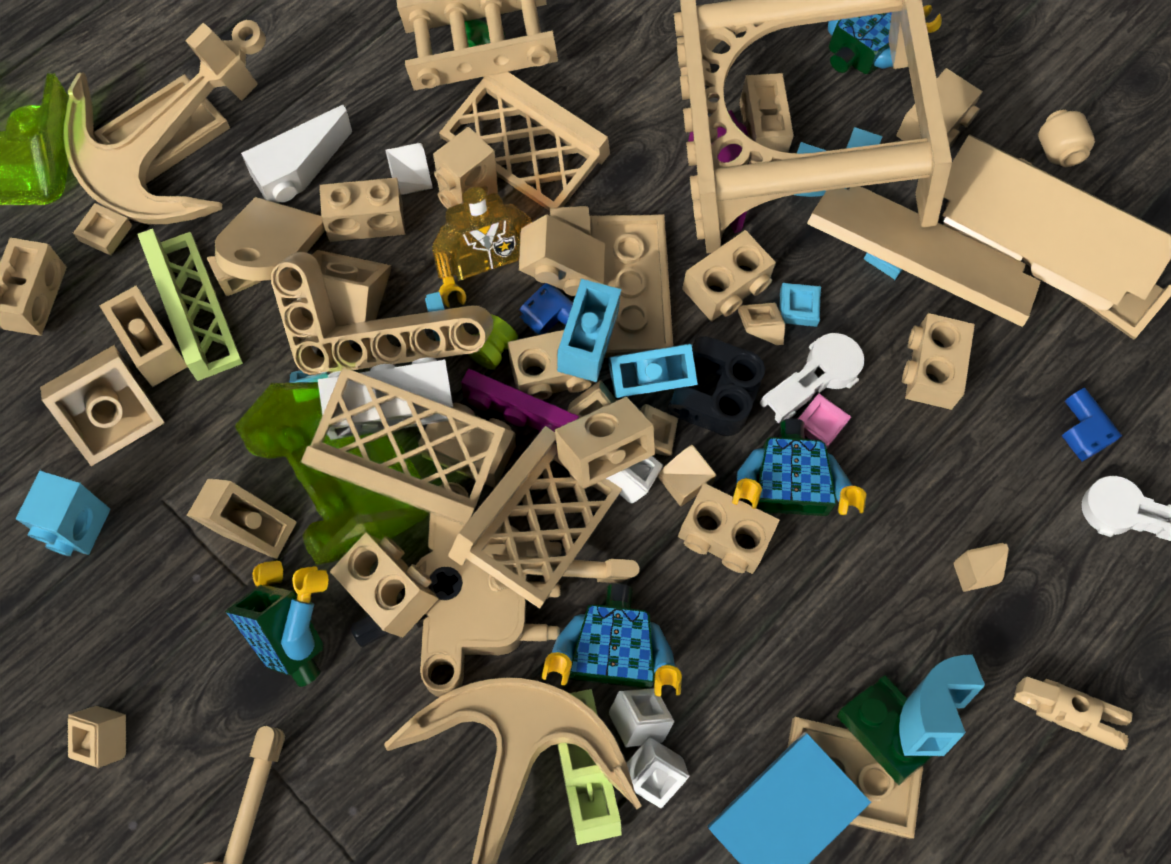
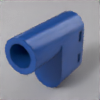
M545 283L519 309L522 313L520 318L538 335L546 334L559 321L566 326L573 302L555 286Z
M1082 388L1064 401L1081 423L1069 429L1062 437L1081 462L1123 436L1086 388Z

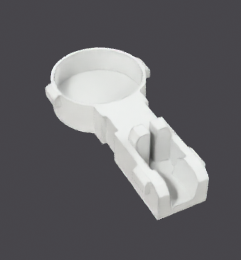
M830 333L818 338L809 346L811 351L803 370L799 373H793L774 389L766 393L760 404L763 407L769 405L776 413L775 420L780 423L785 419L792 418L796 414L795 411L810 401L813 394L817 391L820 393L826 387L831 389L847 387L850 389L859 381L857 376L864 365V354L857 342L839 333ZM817 367H820L825 372L819 378L814 373Z
M1118 476L1101 478L1084 494L1082 499L1083 515L1088 523L1098 530L1099 534L1112 537L1116 534L1125 533L1130 529L1140 532L1144 530L1156 534V537L1171 541V505L1165 506L1155 503L1154 499L1144 497L1141 490L1128 479Z

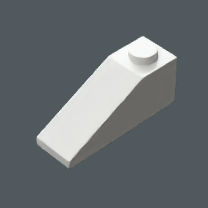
M344 105L336 107L241 153L251 177L265 200L277 204L287 202L296 194L306 189L352 133L347 110Z

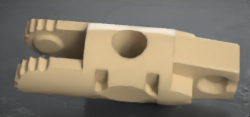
M1025 677L1017 684L1014 700L1036 710V715L1072 731L1080 732L1084 736L1116 749L1126 750L1129 739L1127 738L1128 735L1100 723V720L1127 726V724L1132 722V712L1049 679H1045L1042 682Z

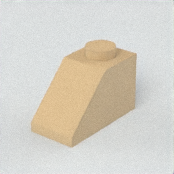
M207 479L187 514L188 517L221 536L275 559L278 558L297 523L235 483L217 479Z

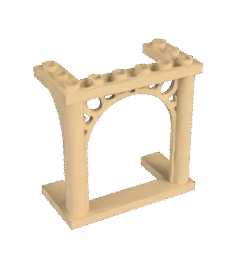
M680 0L681 12L674 13L676 37H678L677 52L679 68L681 70L682 100L690 99L691 108L683 109L686 133L693 132L694 141L686 142L689 166L697 165L698 175L690 176L697 240L705 239L706 253H713L721 247V238L725 229L738 216L770 200L801 193L918 179L915 195L921 227L937 226L952 165V158L922 0H731L697 6L696 0ZM892 12L888 40L893 69L909 67L921 139L796 154L772 150L756 143L747 137L732 121L724 101L725 81L736 58L754 41L773 31L787 27ZM746 31V34L743 37L736 38L735 35H737L740 32ZM721 41H725L730 46V50L726 53L718 54L712 52ZM709 63L719 65L718 71L711 73ZM713 97H716V98L719 99V100H718L717 102H715V103H712V102L709 101V100H710L711 98H713ZM717 128H725L727 133L717 139ZM738 144L742 147V152L735 160L726 163L718 160L719 152L727 145ZM756 155L762 160V162L751 160V164H747L750 156Z

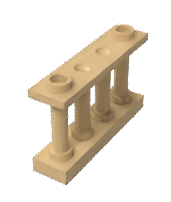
M396 0L405 32L415 33L418 58L405 60V66L414 91L558 62L553 30L541 33L536 8L547 5L546 0ZM522 10L527 36L505 40L500 14ZM486 17L490 43L469 47L465 21ZM450 25L454 51L433 55L429 29Z

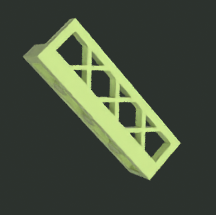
M153 228L137 234L185 363L196 380L200 381L243 364L192 233L188 232L160 242ZM188 246L190 255L183 267L169 261L168 253ZM194 266H196L198 272L192 270ZM174 272L179 274L177 278L175 277ZM188 277L201 281L203 284L196 298L181 293V289ZM206 297H208L210 304L204 302ZM186 304L191 305L189 311L187 309ZM200 309L215 315L208 331L193 324ZM219 328L221 330L222 336L216 334ZM198 336L204 337L201 343ZM212 341L226 345L230 354L211 363H208L205 356Z

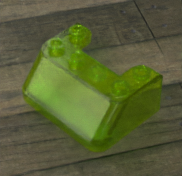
M318 382L271 383L237 422L235 428L244 441L246 448L253 455L263 458H287L296 477L313 501L317 512L322 516L323 521L311 523L303 533L306 549L316 565L341 560L365 532L380 540L385 536L392 539L423 520L430 513L307 467L301 463L306 448L311 445L323 416ZM374 433L363 434V435H359V436H360L361 439H363V438H365V437H367V436H369V435H372V434H374ZM328 434L324 440L325 444L338 449L356 442L354 436L330 440ZM393 434L401 454H405V451ZM388 435L364 445L370 461L382 464L397 457ZM359 447L349 451V453L363 458ZM410 459L404 460L411 476L422 480ZM400 463L388 467L404 473Z

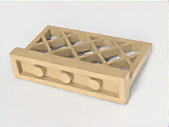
M509 72L484 76L482 81L439 132L440 137L449 142L455 137L454 132L460 125L475 122L476 134L487 144L503 141L505 156L495 158L496 175L548 211L552 208L564 207L597 163L602 165L610 155L609 141L606 135ZM486 93L498 100L499 109L478 113L477 104ZM521 115L526 118L528 128L507 132L505 117ZM500 118L502 133L481 136L480 121ZM552 135L556 138L557 148L536 151L534 136ZM529 137L531 152L510 155L508 140ZM579 153L587 158L580 168L565 171L563 155ZM558 156L560 172L539 175L537 160ZM533 161L535 176L518 178L513 175L511 164ZM502 165H507V170ZM572 178L570 182L567 184L566 179ZM562 180L563 190L555 201L542 194L540 183ZM536 184V189H534L530 185Z
M342 367L310 446H307L301 463L307 467L465 525L473 516L505 428ZM348 381L366 386L372 401L348 411L342 397ZM373 389L387 395L377 399ZM395 398L406 401L413 417L389 427L380 405ZM340 404L343 414L334 417ZM414 405L427 409V411L417 414ZM375 407L385 429L361 439L351 417ZM436 413L446 416L453 429V433L430 442L420 420ZM347 420L356 442L340 449L325 444L324 440L329 428ZM454 420L468 426L458 430ZM416 423L425 445L401 454L392 433ZM475 429L493 434L488 450L470 457L461 435ZM388 435L397 457L382 464L370 461L364 445ZM457 438L466 460L442 470L433 448ZM359 447L363 458L351 454L349 451ZM428 450L438 473L422 480L412 477L404 460ZM484 459L478 474L473 463ZM400 463L404 473L388 467ZM469 465L476 481L470 498L452 492L445 475ZM441 478L445 489L430 482Z
M546 426L460 530L448 554V557L461 566L468 559L538 608H541L622 491V488L610 480L604 479L589 487H595L607 495L604 501H588L585 490L571 474L567 478H553L550 468L552 461L555 460L562 466L564 465L558 459L555 432ZM557 488H574L578 502L561 503ZM547 489L551 504L533 505L530 490ZM581 512L586 527L569 529L564 513ZM554 514L558 529L540 530L536 515ZM512 516H527L531 531L512 532L508 518ZM562 540L566 556L548 557L544 541ZM534 542L538 558L519 559L515 543ZM505 544L509 560L496 561L484 553L483 550L487 545ZM551 567H557L554 573ZM542 569L545 585L541 591L524 579L522 570Z

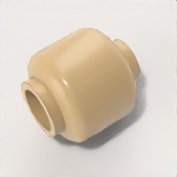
M1059 110L1048 116L1038 133L1048 161L1062 167L1075 166L1086 160L1095 143L1094 135L1085 115L1078 111Z

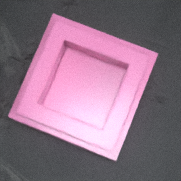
M818 393L798 419L805 422V436L811 440L825 442L826 448H828L848 423L851 416Z

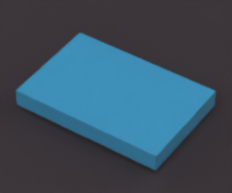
M804 732L707 827L740 864H809L871 801L820 746Z

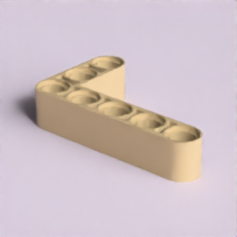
M306 252L293 253L280 262L271 273V284L294 361L297 367L308 375H316L321 372L333 373L341 371L342 367L358 370L372 368L380 364L393 365L413 362L425 357L442 358L470 354L483 347L493 329L491 314L480 306H465L336 326L320 266L311 254ZM290 267L300 273L302 282L292 277ZM301 307H304L311 312L313 320H310L303 315ZM463 323L474 324L479 329L480 335L469 334L464 329ZM425 329L436 331L440 341H433L427 337ZM387 334L396 336L401 343V347L392 345L387 339ZM349 340L357 342L361 346L362 352L354 350ZM312 346L318 347L323 352L324 357L316 355Z

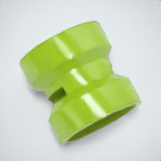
M491 314L493 319L491 334L481 349L468 355L481 366L494 370L502 360L501 354L504 352L503 350L508 349V342L518 340V335L506 321Z

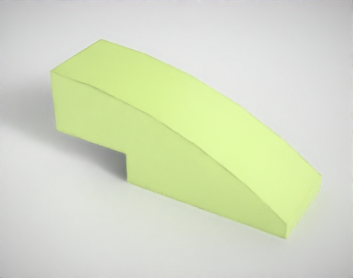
M592 689L570 693L597 714ZM557 744L577 845L622 835L621 820L613 785L607 780L587 751L575 744Z

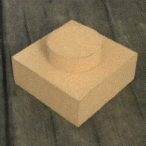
M94 203L73 234L78 241L108 255H112L131 229L132 224L127 217Z

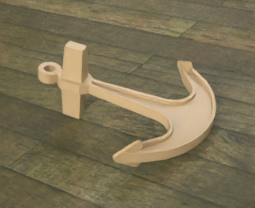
M252 20L241 21L232 31V40L222 41L206 24L202 23L186 39L188 45L201 60L199 73L126 139L117 144L104 145L97 143L93 134V105L85 73H78L68 89L69 100L64 121V144L68 162L74 176L93 199L105 208L125 216L129 220L146 224L183 222L205 217L222 210V203L186 196L152 195L148 191L145 182L146 172L154 158L214 88L226 86L242 101L258 85L245 67L246 54H255L262 50L265 45L266 37L258 24ZM253 34V36L249 40L245 41V38L248 35Z
M522 678L487 679L454 689L440 696L415 714L384 744L386 750L390 751L429 739L462 722L474 721L481 723L494 732L497 738V752L472 864L497 863L532 765L539 754L551 745L569 743L575 744L587 751L607 780L633 804L636 810L642 807L635 794L627 763L613 734L605 723L578 698L562 689L536 680Z

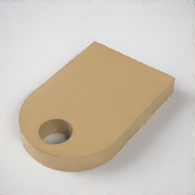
M255 197L217 236L215 240V259L217 265L227 274L240 279L251 281L271 280L272 270L280 262L293 253H307L325 232L322 218L316 214Z

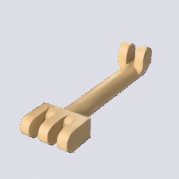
M491 555L496 561L509 560L508 555ZM518 556L519 559L538 558V557ZM609 559L605 562L573 560L563 576L596 578L597 582L621 583L635 577L639 573V565L634 560ZM551 567L553 573L557 567ZM541 568L522 570L523 574L543 575ZM488 574V585L491 590L498 592L507 587Z
M263 726L258 729L250 752V757H254L253 765L223 863L213 861L204 864L243 863L272 762H278L284 743L285 734L281 729Z

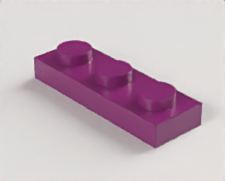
M470 369L467 370L461 381L463 396L472 407L481 411L491 409L502 414L506 421L518 427L528 425L539 430L540 433L546 426L555 432V429L579 419V416Z

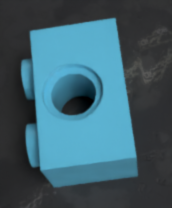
M581 279L558 348L557 372L597 382L619 312L621 289Z
M691 344L608 357L613 392L616 398L698 385Z
M39 471L16 520L30 529L28 536L47 543L45 547L54 552L71 556L74 550L89 555L111 509L81 483Z

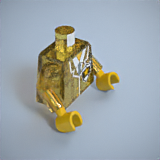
M480 187L467 189L462 195L464 203L447 209L446 224L441 226L432 245L438 278H442L444 283L440 287L439 292L442 302L448 308H450L448 295L452 291H457L458 301L462 305L466 302L465 291L455 283L454 276L456 275L459 281L519 261L521 228L532 223L531 218L512 203L503 204L499 194L492 193L486 195L484 189Z

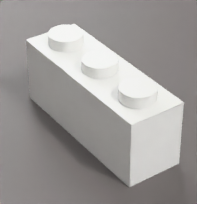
M425 357L413 361L412 365L395 367L392 364H380L372 367L368 372L361 373L453 408L445 360L437 361L435 358ZM341 371L329 374L328 378L318 379L322 415ZM348 381L342 396L348 411L372 401L366 386ZM373 389L377 399L387 395ZM395 398L380 405L389 427L413 417L407 402ZM340 404L334 417L343 414ZM414 405L417 414L427 411V409ZM375 407L351 417L359 435L376 433L385 429ZM436 413L420 421L422 425L448 421V418ZM347 420L331 426L327 433L330 440L354 436ZM413 423V424H411V425H409V426H406V427L417 426V424H416V423Z

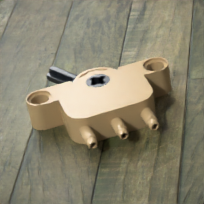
M448 483L452 492L469 498L464 487L457 483ZM430 513L428 537L430 553L422 557L416 566L431 579L432 583L428 588L439 599L416 624L418 628L423 626L421 679L429 692L440 697L462 686L465 655L509 654L517 649L522 641L556 640L559 636L560 628L558 626H548L547 624H526V599L509 587L498 592L491 590L488 585V573L468 559L461 566L448 557L458 533L465 525ZM510 526L512 532H520L513 526ZM544 541L548 557L561 555V543ZM534 542L515 543L518 556L538 557ZM505 544L487 545L483 550L490 557L492 554L508 555ZM523 574L524 579L527 581V574ZM446 581L450 586H453L454 593L448 596L441 590L440 584ZM527 581L540 591L545 585V582ZM559 584L554 587L548 598L560 596ZM405 588L400 591L403 598L396 601L397 605L405 597ZM370 615L351 625V632L360 647H365L389 634L383 631ZM445 664L454 668L453 677L448 683L437 685L431 682L432 671L437 666Z

